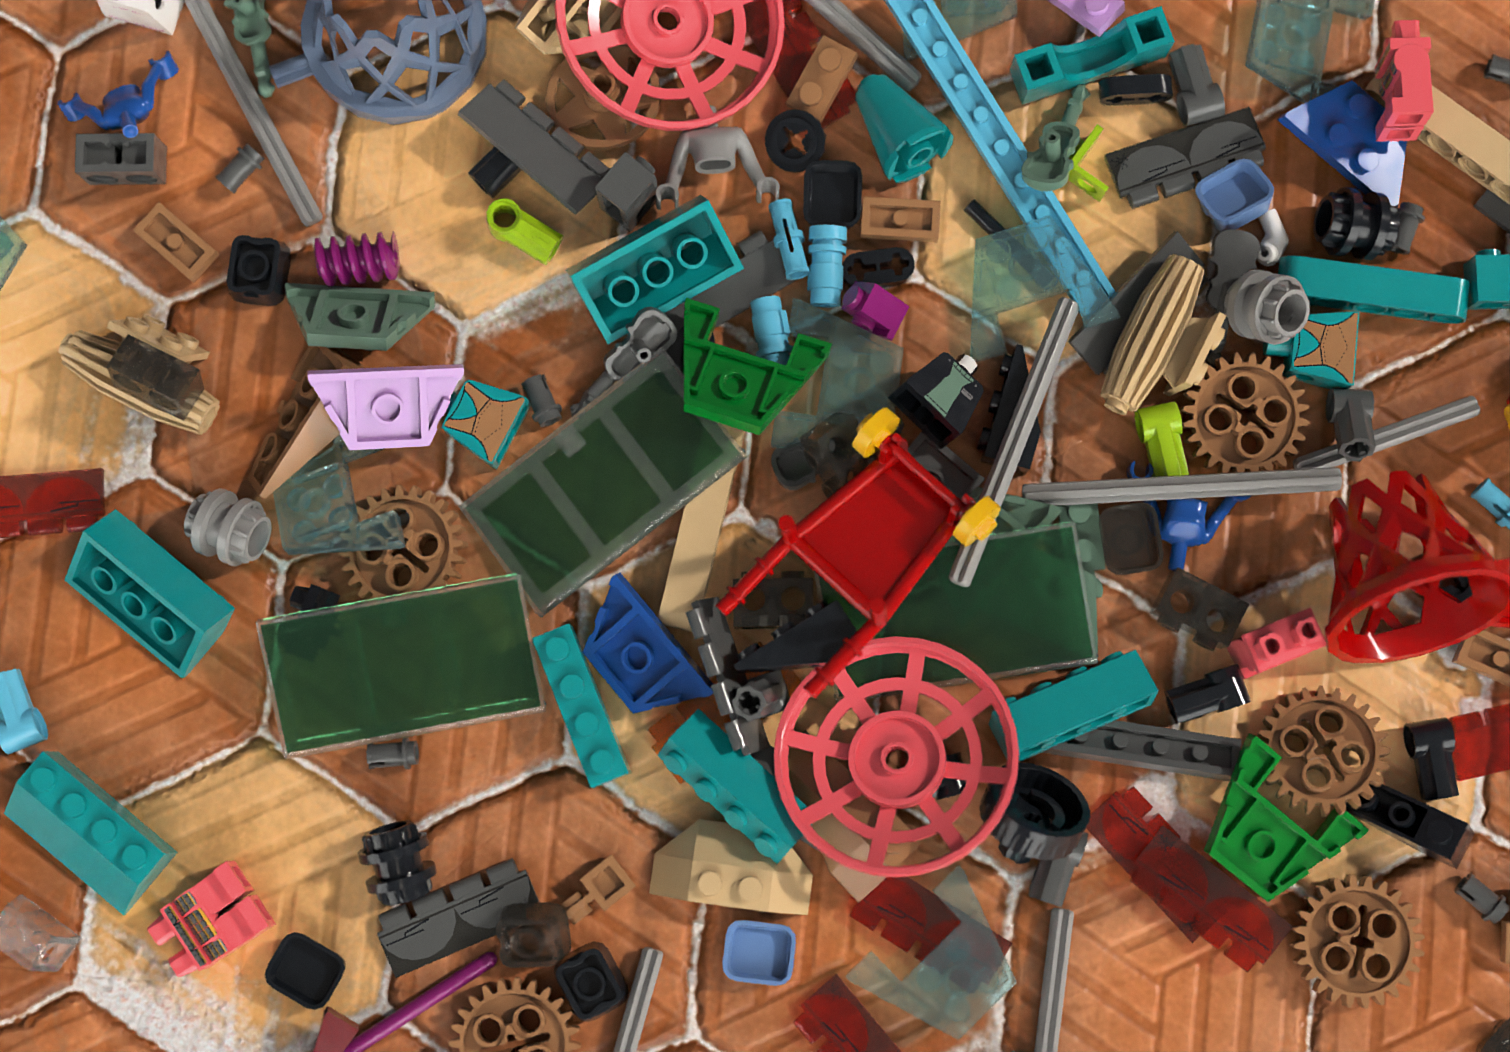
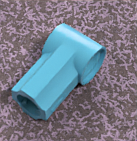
M16 668L0 672V747L9 755L48 739V729L41 712L36 707H33L21 670Z

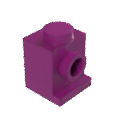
M855 281L853 286L845 293L841 309L853 316L851 322L867 331L866 335L870 338L892 341L909 306L876 283Z

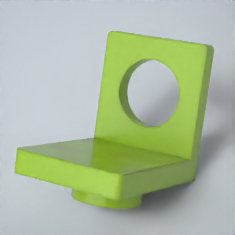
M1097 124L1086 140L1080 137V142L1075 147V153L1069 156V159L1074 162V168L1069 172L1068 181L1100 202L1109 187L1079 167L1104 129Z

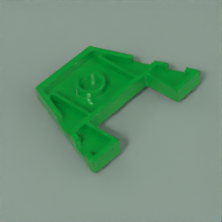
M686 298L684 303L683 411L760 435L829 357L832 343L798 333L787 364H779L710 342L709 340L719 318L720 308Z
M1249 733L1245 738L1204 852L1259 897L1269 902L1308 875V870L1325 858L1331 859L1341 852L1340 848L1354 838L1360 839L1369 829L1347 811L1343 815H1339L1334 808L1313 836H1310L1257 792V789L1282 757L1256 735Z

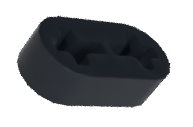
M1166 74L1113 76L1099 81L1100 103L1115 106L1154 104L1168 101L1173 98L1172 77Z
M899 247L856 252L850 254L842 264L843 283L848 288L852 287L855 281L876 283L882 288L899 286L910 280L914 272L915 261L908 250ZM892 258H899L900 264H907V267L903 268L901 275H895L893 269L881 270L880 267L891 265ZM854 263H861L862 269L875 268V271L864 273V279L858 281L854 274H848V271L853 270Z

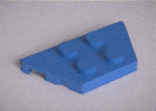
M1353 80L1279 116L1277 120L1361 192L1365 195L1369 192L1383 193L1388 197L1392 206L1398 207L1407 141L1376 142L1375 126L1384 113L1385 108Z
M620 572L615 574L610 579L608 584L610 589L603 606L599 608L594 621L595 628L593 633L589 635L582 653L632 713L651 710L659 706L678 704L694 698L711 696L713 694L711 688L713 683L625 577Z

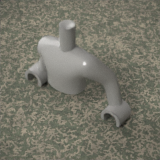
M710 105L713 113L716 112V108ZM718 123L712 126L681 132L674 148L666 183L661 184L656 189V208L661 210V201L664 199L672 200L675 203L674 208H678V188L686 167L688 154L693 156L697 172L718 174L729 172L735 168V154L737 150L745 171L756 187V201L758 203H761L762 194L766 192L773 194L775 201L779 200L780 185L776 179L765 177L753 147L742 128L718 127Z

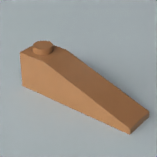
M309 346L297 364L291 379L297 381L288 402L281 400L276 411L280 413L278 427L275 433L272 432L265 436L247 478L260 497L266 499L340 434L315 389L309 383L307 371L366 368L341 349Z
M789 747L788 767L791 787L794 795L809 807L822 800L814 778L813 753ZM826 756V775L830 789L834 793L852 782L853 778L850 771L836 758ZM861 795L843 806L845 811L856 820L875 828L880 809L879 805ZM832 813L812 824L817 834L835 849L855 859L867 862L871 839L864 838L849 830ZM895 815L892 831L910 830ZM919 840L899 844L889 843L883 865L899 866L922 842ZM823 854L830 874L858 903L887 878L849 869Z

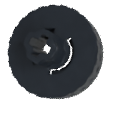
M1019 762L1017 781L1011 801L1000 822L991 832V835L1000 841L998 848L1002 855L1015 861L1017 864L1029 863L1031 858L1038 860L1065 858L1077 847L1090 821V808L1081 791L1061 774L1044 766ZM988 784L979 805L980 816L983 822L988 819L994 809L1003 785Z

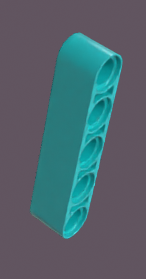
M1283 256L1279 258L1278 274L1296 278L1301 283L1310 301V305L1446 324L1466 322L1470 282L1466 279L1304 256Z

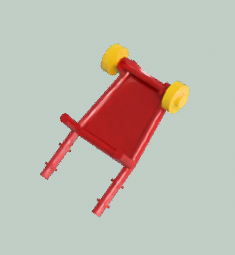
M887 407L882 408L875 414H868L860 422L856 429L858 434L852 443V447L864 458L872 456L880 449L879 457L796 525L793 517L790 515L781 516L778 520V526L782 537L761 558L757 556L754 559L756 564L733 587L729 585L726 588L728 592L715 605L726 617L739 603L744 605L746 603L744 598L767 574L772 576L774 574L772 569L792 550L868 620L850 639L845 637L842 640L844 645L821 669L819 667L814 669L816 674L803 687L814 699L828 685L832 687L835 684L833 679L856 655L859 657L863 655L861 650L886 625L952 535L967 547L977 539L980 541L986 539L997 526V522L994 519L999 514L1001 506L989 496H985L976 503L971 496L964 494L960 500L914 459L908 452V441L902 438L898 433L893 434L899 425L900 418Z

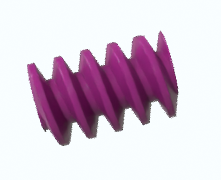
M394 231L391 242H386L382 232H377L374 244L370 243L366 233H362L359 245H355L351 235H346L345 243L342 247L339 246L335 236H331L328 248H324L320 237L315 238L316 268L318 275L323 278L327 286L335 285L337 276L343 285L350 284L353 275L358 283H365L368 272L374 282L381 281L383 272H385L390 281L397 279L400 257Z

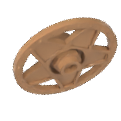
M619 45L608 48L610 55L616 63L628 74L630 60L637 65L641 60L628 47ZM597 53L582 54L576 56V58L580 62L591 56H597ZM566 58L553 72L546 91V106L549 117L555 122L554 127L556 129L558 127L564 129L583 145L585 149L612 150L632 143L649 129L638 124L626 133V119L604 107L586 91L572 72ZM603 63L599 65L596 71L581 66L598 89L609 99L621 105L628 89L627 86L616 79ZM653 69L649 81L651 86L660 87L657 74ZM561 81L573 97L557 113L555 96L558 84ZM642 94L635 111L649 108L645 117L655 119L660 108L661 99L651 98ZM594 123L605 140L585 138L572 131Z

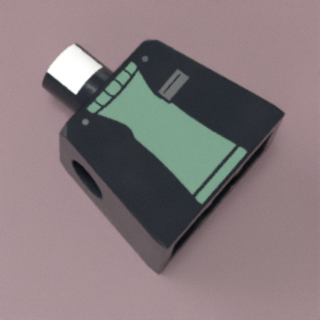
M943 352L907 379L888 396V399L942 449L964 431L984 390L983 386L973 377L978 367L972 357L961 354L955 360L949 353Z

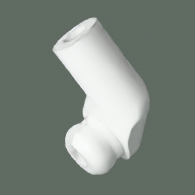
M1276 209L1268 210L1265 214L1258 217L1265 236L1260 243L1257 260L1264 266L1276 264L1289 243V238Z

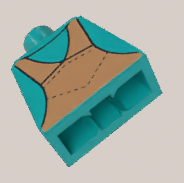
M1360 312L1309 314L1307 323L1294 338L1277 345L1263 342V355L1284 357L1283 364L1285 368L1283 376L1285 377L1295 375L1297 381L1326 389H1349L1354 385Z
M467 379L459 394L452 393L450 404L445 412L447 416L441 428L449 436L497 470L531 404L522 395Z

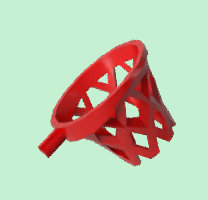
M1406 470L1390 472L1387 494L1366 478L1351 485L1348 507L1341 498L1336 497L1329 505L1335 581L1329 620L1325 627V641L1328 652L1342 661L1350 663H1387L1422 656L1457 644L1480 633L1489 626L1510 629V558L1495 560L1476 538L1448 511L1428 478L1422 473L1415 477V480ZM1403 489L1415 498L1417 513L1402 504ZM1366 497L1382 508L1376 528L1367 519H1361ZM1447 530L1451 534V536L1446 534L1445 531ZM1402 532L1421 540L1423 559L1411 561L1399 553ZM1463 542H1464L1465 544L1471 546V547L1473 548V550L1470 549L1469 547L1465 546V545L1463 544ZM1361 553L1369 556L1364 571L1360 559ZM1452 576H1467L1472 596L1464 601H1460L1439 588L1440 579ZM1408 588L1424 597L1420 622L1404 627L1387 606L1395 593ZM1369 606L1360 633L1355 634L1351 618ZM1381 619L1392 629L1375 634Z

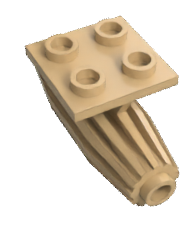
M1169 255L1141 293L1114 347L1101 390V397L1106 400L1104 406L1120 415H1126L1127 411L1136 412L1162 375L1168 381L1163 393L1169 397L1183 390L1186 391L1193 384L1197 386L1203 379L1208 369V364L1204 363L1210 349L1214 351L1220 344L1225 334V329L1221 328L1227 315L1218 312L1209 318L1192 317L1205 272L1201 268L1202 266L1196 264L1193 260H1189L1181 255Z
M143 315L142 318L127 316L126 319L109 321L106 328L121 335L122 343L83 330H79L74 334L70 333L62 340L59 347V354L62 355V364L99 392L155 421L199 435H203L213 424L220 407L219 400L180 372L193 361L207 359L210 353L198 346L199 340L181 332H177L175 335L164 329L165 323L149 315Z

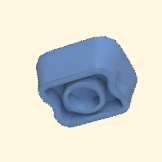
M1240 159L1199 181L1196 184L1195 193L1202 211L1205 215L1211 217L1216 229L1222 231L1238 229L1265 214L1270 207L1274 186L1256 163L1249 159Z
M749 920L734 921L728 926L725 936L723 954L724 973L729 979L734 981L773 986L784 985L791 979L796 947L794 932L790 927L782 924Z

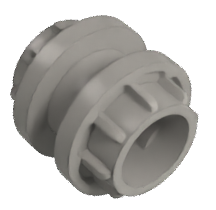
M1259 269L1248 271L1240 276L1229 287L1224 300V313L1227 315L1229 324L1236 334L1274 345L1282 344L1294 338L1307 323L1310 312V301L1301 283L1296 278Z
M223 488L212 492L209 491L207 494H201L196 497L191 503L184 521L185 535L190 538L195 552L207 557L217 554L221 562L230 566H239L242 563L247 564L249 561L258 559L268 545L272 530L271 521L266 517V512H264L261 503L250 498H243L238 501L234 492Z

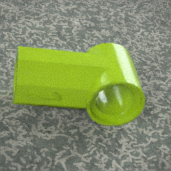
M507 198L498 199L488 207V227L491 234L497 240L510 243L545 266L552 260L563 240L562 234L521 210L513 200ZM502 213L512 214L516 218L515 222L507 228L499 227L494 223L496 217Z
M1173 401L1139 408L1134 412L1138 437L1141 443H1145L1149 463L1153 467L1152 476L1189 475L1180 437L1183 433V426L1177 403Z

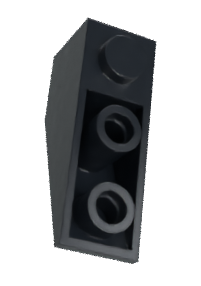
M1017 344L1012 355L1004 354L998 374L1005 377L1001 391L994 390L988 407V412L994 414L990 428L983 427L977 449L983 451L980 462L993 465L1029 375L1023 345ZM1038 416L1015 470L1016 473L1026 475L1030 470L1041 433Z
M823 600L805 612L808 618L794 626L792 621L773 631L771 635L774 640L761 648L758 643H754L737 654L740 661L734 664V668L738 674L823 667L844 645L842 640L845 637L850 639L857 630L838 600L831 604Z
M1384 784L1380 787L1369 785L1375 795L1370 800L1359 795L1361 806L1356 810L1348 802H1345L1346 811L1354 817L1455 869L1458 868L1475 834L1468 823Z

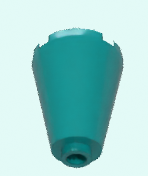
M872 74L865 77L859 83L855 99L883 172L890 181L891 178L896 183L913 180L932 168L929 161L937 154L941 159L947 154L953 144V134L949 128L888 76Z

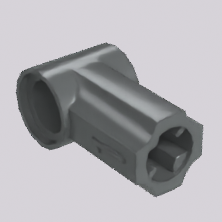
M1190 44L1169 53L1167 58L1178 90L1176 102L1183 125L1186 127L1223 117L1225 115L1223 93L1220 86L1212 81L1202 45Z
M1330 388L1327 394L1325 412L1327 422L1334 423L1338 453L1343 455L1346 461L1360 462L1363 458L1372 456L1376 447L1371 422L1374 412L1373 392L1364 389Z
M778 670L746 680L748 684L737 688V695L731 702L735 714L745 717L749 722L783 711L790 700V695L782 672Z
M1087 832L1083 833L1077 847L1067 857L1057 860L1038 861L1028 896L1062 907L1074 867H1078L1083 857L1088 840Z

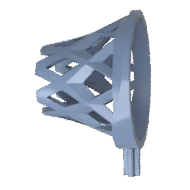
M307 0L300 25L301 45L304 54L269 66L271 75L277 88L314 75L317 82L331 99L359 118L392 125L430 119L446 111L471 88L485 59L487 18L482 1L463 0L465 9L455 14L449 2L441 0L448 14L436 16L432 0H418L421 16L406 15L399 21L395 40L378 30H366L357 39L346 21L339 14L333 13L332 0ZM468 19L466 39L461 24ZM323 27L328 32L334 60L327 61L322 48ZM455 29L464 50L460 62L439 61L440 37ZM337 32L348 49L341 54L338 52L335 40ZM413 32L427 33L429 38V57L409 51ZM374 46L391 57L383 75L368 60L367 54ZM362 67L379 85L372 93L355 90L346 70ZM406 68L428 71L426 94L412 98L394 84ZM438 72L451 73L436 87ZM390 92L400 100L384 97V95Z

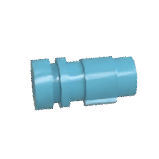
M825 224L810 226L809 242L812 244L808 246V254L812 255V264L808 266L810 274L807 276V290L811 291L810 305L824 308L840 307L841 291H843L842 256L846 255L847 248L843 244L847 242V228L839 225Z
M779 296L757 298L750 302L754 335L759 349L755 354L757 357L786 365L793 348L788 342L790 328L787 312L782 309Z

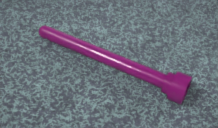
M493 952L482 954L352 1039L344 1052H363L494 967L497 963L496 954Z

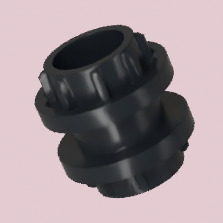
M1342 187L1336 193L1330 192L1319 203L1314 217V237L1317 242H1322L1326 252L1330 255L1345 256L1351 250L1352 255L1356 259L1371 261L1377 255L1383 256L1393 247L1399 233L1400 215L1397 207L1392 206L1388 197L1383 193L1369 192L1362 198L1358 189Z
M404 820L389 823L365 833L362 837L364 848L358 852L360 864L373 865L375 875L365 882L368 893L377 894L378 900L382 904L391 906L413 901L430 892L433 888L431 878L437 874L434 861H422L420 850L429 845L426 832H418L417 826L412 821Z

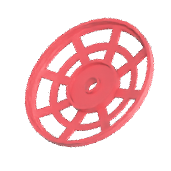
M555 0L556 31L562 52L574 75L586 91L604 107L623 119L648 128L665 131H690L712 126L730 118L748 105L765 86L776 67L782 48L785 26L782 0H766L769 17V37L764 58L742 50L746 34V17L743 5L755 0H607L622 9L620 17L621 28L601 33L599 24L601 0H589L587 19L590 36L574 40L569 39L567 32L566 0ZM729 10L732 11L734 27L731 45L711 37L714 27V16ZM661 12L671 13L677 21V27L672 30L661 27L657 19L658 14ZM627 44L632 52L641 59L633 77L616 63L610 55L608 48ZM702 51L724 60L722 65L711 76L698 83L690 62L695 60ZM592 52L597 53L608 71L628 87L621 105L609 99L593 84L581 68L576 56ZM735 64L757 72L752 83L736 100L725 108L713 113L704 93L721 83L733 70ZM655 66L675 68L683 88L665 89L651 86L647 83ZM642 94L662 100L689 99L698 118L686 121H665L642 116L635 113Z
M894 636L871 639L861 650L863 655L861 657L856 655L847 666L876 655L909 654L906 677L879 679L857 688L844 668L833 679L844 697L827 714L816 737L793 731L799 714L807 700L811 697L803 687L816 674L813 669L795 689L783 710L776 732L774 747L775 779L781 800L795 826L809 843L828 858L849 869L874 876L897 878L922 875L944 868L965 857L980 845L1000 822L1011 801L1018 776L1019 748L1016 727L1009 706L997 685L978 665L963 654L940 643L921 638ZM925 657L939 660L956 668L971 679L981 691L962 706L957 699L945 690L929 682L922 681ZM903 691L899 711H887L875 715L865 700L870 696L883 692ZM919 694L938 701L952 714L934 727L929 721L916 714ZM991 704L999 717L1005 735L1007 751L1006 768L982 766L981 741L972 719ZM852 708L863 725L855 733L851 744L830 740L837 723ZM960 728H963L969 744L970 764L946 761L943 741ZM789 747L813 753L814 778L822 800L803 810H800L795 800L789 779ZM902 750L908 754V763L903 768L892 769L886 764V758L892 751ZM826 756L847 760L853 778L852 782L834 793L830 789L826 775ZM943 778L967 781L958 800L944 813L932 796L940 786ZM979 782L1003 785L1000 797L990 816L979 830L965 842L952 823L969 806L977 791ZM861 795L879 805L880 809L875 828L856 820L845 811L843 806ZM919 805L931 822L913 830L892 831L897 809ZM832 813L849 830L864 838L871 839L867 862L855 859L835 849L817 834L811 824ZM939 833L951 850V852L939 858L920 864L904 866L883 865L889 843L915 842Z

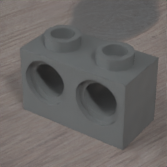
M123 133L76 134L75 173L89 185L166 184L167 146L154 133H138L134 138H127Z
M624 152L595 186V191L600 208L631 232L655 204L658 186L656 176L654 175L656 171L654 167L641 156H637L634 159Z

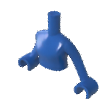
M166 51L165 56L160 60L154 61L153 58L149 59L148 62L152 68L143 81L141 90L134 84H128L108 92L102 101L105 107L103 114L94 105L83 102L78 93H75L70 101L63 103L62 100H59L57 104L70 122L78 121L86 115L104 130H122L125 137L134 138L139 131L137 125L147 119L149 111L153 109L155 85L158 78L159 80H167L176 75L179 68L169 51Z
M1133 461L1126 470L1127 477L1143 478L1135 475V461ZM1150 463L1146 467L1145 477H1151L1153 474V467ZM1251 496L1225 497L1211 514L1206 524L1205 515L1208 506L1206 501L1198 499L1167 500L1163 519H1161L1157 501H1143L1154 533L1162 540L1172 544L1168 569L1183 572L1187 547L1208 543L1237 502L1249 499Z

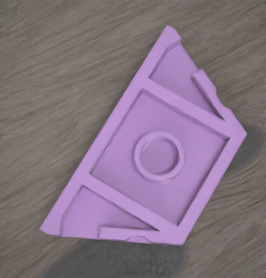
M462 364L310 370L307 371L309 383L318 394L325 410L335 423L349 450L430 446L436 434L437 425L441 417L445 415L450 404V397L458 381L463 377L464 367Z

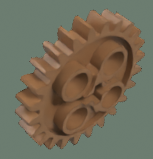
M1237 352L1230 356V365L1223 357L1215 360L1216 370L1208 365L1204 375L1206 379H1202L1197 386L1193 384L1197 390L1183 393V396L1191 401V405L1179 408L1181 413L1189 415V420L1183 422L1182 426L1183 429H1191L1192 432L1184 440V443H1197L1198 447L1194 450L1192 456L1197 457L1205 454L1207 458L1203 466L1204 468H1210L1217 463L1219 464L1218 473H1227L1230 468L1232 473L1244 472L1245 470L1246 472L1259 471V468L1261 471H1273L1272 462L1280 468L1287 465L1283 454L1294 456L1299 453L1292 445V442L1306 440V437L1297 430L1298 427L1310 424V421L1299 417V412L1307 410L1309 405L1298 404L1297 398L1304 394L1305 390H1292L1290 386L1297 377L1293 375L1284 379L1281 376L1285 368L1284 364L1270 369L1271 357L1269 356L1264 357L1257 364L1254 352L1247 354L1243 363L1240 354ZM1235 379H1240L1247 385L1248 393L1244 399L1236 397L1233 393L1232 384ZM1220 394L1231 407L1220 403L1216 399V395ZM1268 402L1275 404L1278 408L1279 417L1275 423L1268 421L1264 415V407ZM1247 409L1249 412L1246 417L1251 422L1241 424L1239 421L1242 415L1238 411ZM1213 410L1219 411L1224 416L1225 425L1221 431L1213 429L1209 423V415ZM1258 426L1269 430L1272 433V438H1267L1266 434ZM1245 433L1252 435L1256 441V449L1252 454L1246 453L1241 447V438Z
M397 485L395 496H393L389 490L382 488V500L378 501L370 495L367 496L370 508L365 510L356 506L355 510L360 516L359 520H346V524L353 529L352 534L341 535L340 538L350 544L349 548L339 551V555L349 558L350 562L341 569L346 573H355L348 581V584L355 588L362 586L358 596L365 600L372 596V606L380 608L385 602L386 611L395 613L398 605H400L401 611L409 614L414 602L418 609L424 611L427 606L426 598L440 603L438 590L453 591L448 583L450 577L461 579L462 575L454 568L456 564L467 563L465 558L458 555V550L467 548L468 543L457 539V536L464 533L466 529L461 525H452L459 517V514L453 510L445 513L449 503L444 499L435 502L436 494L430 490L422 496V489L413 485L408 494L405 487ZM408 513L410 518L409 524L403 530L398 531L396 520L401 514ZM384 526L395 539L405 543L406 549L421 559L429 567V571L424 573L412 559L403 556L401 549L379 532V527ZM436 537L438 541L437 550L432 555L426 556L424 554L425 543L429 539ZM381 542L383 544V553L380 558L372 561L370 551L376 543ZM409 567L412 572L411 579L406 585L400 586L398 575L404 568Z
M1319 686L1315 696L1312 697L1305 687L1300 691L1299 701L1292 694H1287L1285 697L1287 708L1275 703L1272 710L1277 718L1266 715L1263 724L1270 730H1260L1257 734L1258 738L1266 742L1270 748L1282 757L1271 771L1272 774L1265 781L1266 786L1278 783L1280 788L1275 797L1278 799L1288 793L1292 796L1289 808H1294L1301 801L1305 803L1304 810L1306 815H1309L1315 806H1319L1322 817H1326L1329 814L1331 806H1334L1339 815H1343L1346 812L1345 802H1348L1355 810L1361 806L1359 795L1370 800L1375 794L1369 785L1380 787L1384 782L1376 772H1386L1390 766L1386 762L1379 760L1380 757L1387 756L1391 752V748L1379 745V742L1384 740L1388 733L1384 731L1375 732L1374 727L1381 720L1380 717L1367 719L1365 714L1370 705L1365 704L1359 709L1354 707L1355 694L1349 696L1346 701L1340 700V688H1336L1331 697H1327L1323 686ZM1323 716L1334 718L1338 724V731L1334 733L1324 731L1319 724V718ZM1302 721H1307L1309 723V725L1311 726V732L1313 736L1305 727L1302 726ZM1289 735L1299 737L1304 743V750L1301 752L1289 750L1285 745L1284 738ZM1317 746L1320 748L1328 746L1331 750L1328 756L1324 754L1317 756L1314 751ZM1345 750L1355 752L1361 760L1360 766L1356 768L1347 766L1341 758V752ZM1333 768L1343 776V782H1339L1336 779ZM1311 769L1321 771L1326 778V785L1322 787L1311 785L1307 780L1306 772Z
M1348 874L1345 876L1344 886L1338 878H1329L1331 889L1329 891L1322 885H1316L1315 890L1319 898L1314 899L1304 896L1303 900L1309 907L1308 911L1295 910L1294 912L1303 920L1302 925L1290 926L1291 931L1300 934V940L1289 943V947L1299 949L1302 952L1301 955L1293 960V963L1307 965V968L1301 974V978L1304 980L1316 978L1312 987L1314 992L1320 993L1328 988L1326 993L1327 1000L1335 1002L1341 995L1342 1005L1350 1008L1354 1003L1355 997L1359 1007L1364 1009L1368 1008L1370 997L1376 1004L1384 1005V992L1398 998L1399 992L1396 984L1400 983L1409 987L1412 985L1405 974L1407 970L1419 972L1420 969L1411 961L1413 957H1421L1425 954L1423 951L1414 948V942L1425 939V935L1414 933L1412 929L1421 922V919L1407 917L1406 915L1412 909L1413 904L1409 902L1398 904L1402 892L1394 889L1386 894L1388 883L1379 880L1372 888V878L1370 876L1363 875L1358 885L1355 876ZM1363 905L1365 907V912L1362 914L1360 918V913L1358 910L1359 907ZM1343 906L1348 913V919L1344 926L1337 928L1332 921V915L1337 907ZM1383 914L1387 920V929L1383 934L1377 936L1374 933L1372 923L1377 915ZM1351 936L1363 938L1362 946L1350 944ZM1337 946L1341 952V961L1336 967L1330 968L1326 962V954L1330 948ZM1377 954L1381 960V968L1377 974L1370 976L1366 970V963L1370 956ZM1354 965L1355 974L1353 977H1350L1349 970Z
M517 976L513 981L512 988H508L504 978H501L497 982V992H494L486 984L482 987L483 1000L475 994L468 997L473 1009L461 1007L458 1010L459 1015L465 1022H456L451 1025V1029L459 1033L460 1037L450 1040L448 1046L458 1048L459 1052H480L482 1048L504 1045L511 1039L512 1034L515 1035L516 1040H524L542 1033H549L550 1039L525 1044L519 1052H531L534 1049H541L545 1052H570L580 1049L582 1043L571 1040L570 1037L580 1030L578 1025L567 1024V1020L574 1014V1011L567 1010L561 1012L559 1009L565 998L561 996L554 1001L549 999L552 991L550 985L541 993L537 992L536 979H533L527 988H523L521 977ZM533 1009L539 1013L541 1018L539 1028L530 1030L522 1025L520 1021L522 1010ZM491 1018L499 1023L501 1027L499 1038L489 1039L483 1035L481 1024L484 1019ZM508 1048L497 1052H515L514 1048Z

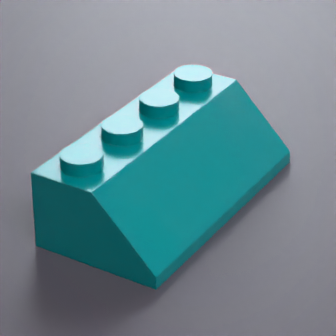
M699 195L677 209L668 212L569 267L565 271L607 344H610L628 334L625 326L632 322L639 310L645 307H654L665 313L685 302L686 298L691 299L741 271L744 267L709 200Z
M116 509L83 531L64 579L182 679L192 671L224 633L235 610L223 596L217 594L199 579L193 571L187 569L169 554L164 547L157 544L139 529L134 522L128 520Z
M57 751L41 752L16 782L4 812L9 819L123 915L129 912L178 853Z

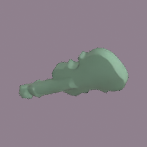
M225 0L224 6L234 10L232 24L235 26L234 36L236 40L243 45L250 46L254 64L253 71L258 80L257 92L265 98L272 97L275 86L270 82L271 72L265 41L272 33V27L268 20L269 13L264 9L265 0Z
M1078 85L1072 90L1071 94L1073 97L1069 99L1061 121L1051 122L1043 127V134L1039 137V149L1035 152H1027V159L1021 167L1022 179L1031 188L1039 191H1053L1067 183L1069 172L1074 168V162L1069 159V156L1075 153V147L1080 142V131L1075 125L1082 113L1083 101L1090 96L1085 85Z

